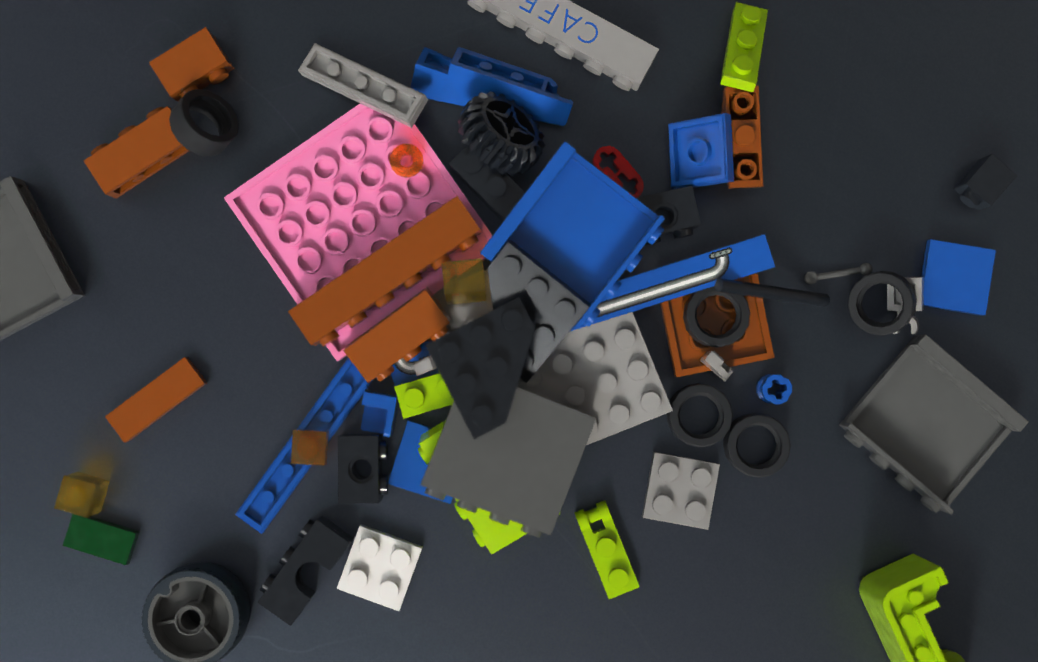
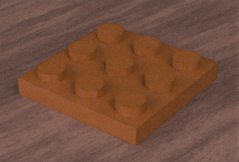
M758 273L735 279L736 281L760 284ZM691 294L660 303L675 377L711 371L700 361L707 351H715L724 359V363L729 367L775 358L763 298L744 296L748 301L750 309L749 326L740 339L733 344L722 347L704 346L694 340L686 330L683 312L684 305ZM714 295L707 297L700 303L697 308L696 317L698 324L705 332L712 335H721L729 331L734 325L736 312L730 300L723 296Z

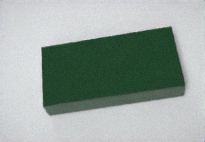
M76 512L72 514L62 546L128 565L130 564L139 532Z

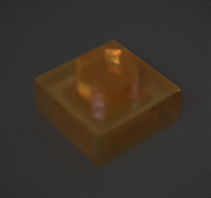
M293 430L291 464L325 466L327 464L328 431Z

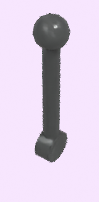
M863 263L860 267L818 274L810 271L804 275L803 279L806 284L812 285L817 280L860 273L868 275L872 273L873 267L869 263Z

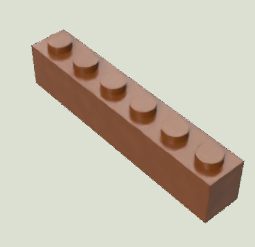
M456 196L288 312L310 345L317 346L321 343L325 347L340 337L337 331L349 324L353 328L363 322L368 317L365 312L377 305L381 309L396 298L393 294L403 286L409 290L424 279L421 275L431 267L436 271L451 261L449 257L451 253L459 248L464 252L478 243L479 239L477 236L481 234V229L459 197Z

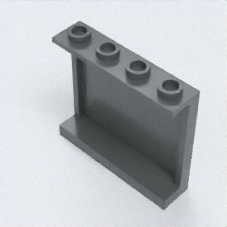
M13 176L0 181V186L2 187L0 189V341L85 296L25 181Z
M924 334L914 335L839 426L847 431L844 437L858 448L863 445L872 453L869 458L884 470L889 467L897 474L894 479L910 492L914 488L923 496L920 501L934 513L940 510L952 514L954 510L949 505L1011 431L1021 432L1029 421Z
M517 387L506 423L474 440L453 401L424 477L421 480V485L426 487L424 493L440 500H444L446 495L458 499L457 506L476 513L478 508L491 512L490 519L508 525L510 520L522 524L521 531L540 538L542 533L551 536L596 418Z

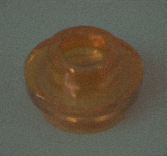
M401 144L391 153V168L401 177H413L423 167V155L412 144ZM404 156H411L413 158L411 166L404 167L401 165V160Z

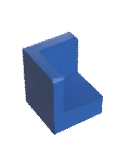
M365 391L362 399V405L365 406L361 429L363 431L380 433L386 437L393 436L399 407L397 396Z

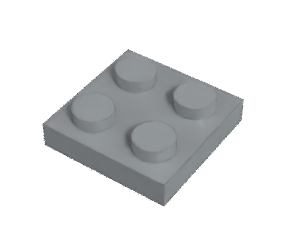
M653 451L642 517L708 530L720 464Z

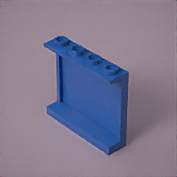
M564 142L480 253L493 262L511 239L591 304L589 309L575 324V327L580 329L583 324L589 327L601 312L597 306L604 297L610 300L622 285L618 278L625 269L631 273L643 258L639 251L646 242L653 245L662 234L664 228L660 224L665 218L661 215L658 216L580 156L571 145Z

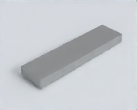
M314 43L298 69L302 76L410 128L413 127L428 101L425 94Z

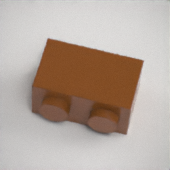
M206 27L149 62L170 97L177 102L188 91L203 89L209 84L216 85L228 78L229 72L235 69L215 36Z

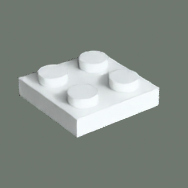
M361 524L337 589L400 611L423 546Z

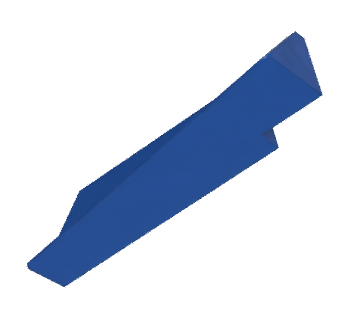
M424 47L416 62L410 87L425 94L430 100L465 106L469 100H472L474 96H478L481 92L487 94L491 91L497 96L503 94L510 101L514 99L515 104L518 106H524L523 110L527 114L533 115L532 120L561 126L566 125L573 105L571 99L562 98L557 94L558 85L552 78L461 47L457 48L453 59Z

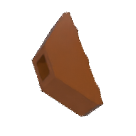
M755 86L753 92L725 87L721 113L731 114L734 182L727 183L728 189L763 187L759 86Z

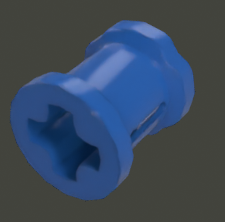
M766 374L757 381L756 393L763 402L775 405L787 402L792 394V385L782 375ZM772 383L779 384L780 390L775 391V395L768 394L767 391L768 388L772 387Z

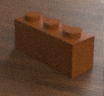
M166 106L165 108L158 107L147 114L145 121L137 126L131 125L126 127L118 134L119 138L110 144L104 143L97 146L91 151V156L84 160V163L106 195L117 199L189 152L187 148L178 142L171 130L169 118L172 108Z
M426 287L348 344L343 351L367 383L374 378H377L380 382L395 371L392 365L403 358L407 362L422 351L419 345L429 338L434 341L444 336L449 331L447 325L450 324L451 317L430 289Z

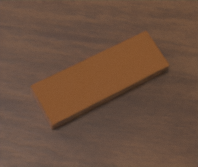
M184 357L107 414L105 418L122 441L127 443L206 385L207 382L188 357Z

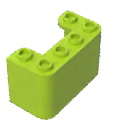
M914 553L869 573L863 577L859 585L861 599L891 662H965L962 656L953 650H940L924 615L940 607L936 600V595L940 586L948 584L947 578L940 566Z

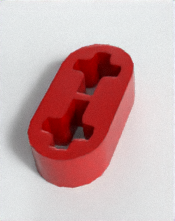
M603 146L599 148L594 154L592 165L621 187H623V183L618 178L620 175L627 182L634 180L636 182L634 187L636 193L632 196L638 198L644 189V182L641 176L615 147ZM601 155L605 157L614 156L615 160L612 164L618 171L616 174L608 166L603 169L599 166L602 161Z

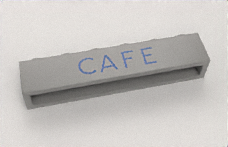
M468 0L467 2L469 6L479 12L484 13L487 10L497 16L496 19L509 28L517 26L526 31L525 35L532 41L539 44L546 42L554 46V51L560 56L569 60L572 57L584 63L583 67L596 75L604 73L613 78L612 82L617 87L626 91L630 89L637 91L659 51L657 47L570 0Z

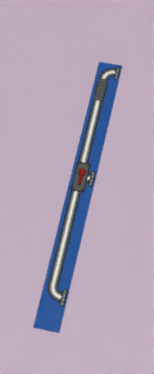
M765 234L619 280L622 285L610 300L604 297L598 304L597 308L601 312L592 324L713 287L718 278L735 280L774 268L775 264ZM574 325V327L570 331L576 330L578 328ZM432 340L419 345L422 351L411 360L406 362L402 358L392 365L395 368V371L391 373L395 386L439 373L436 368L417 376L413 367L415 362L430 356L425 345L432 342Z

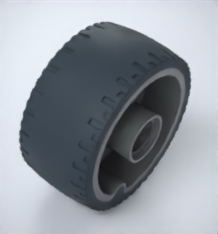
M191 563L171 571L156 583L143 606L141 624L147 644L154 651L153 653L157 654L158 658L164 662L220 661L238 645L247 629L250 619V600L248 593L245 591L246 588L234 573L223 566L213 563ZM189 610H195L199 613L201 618L200 624L191 620L188 613Z

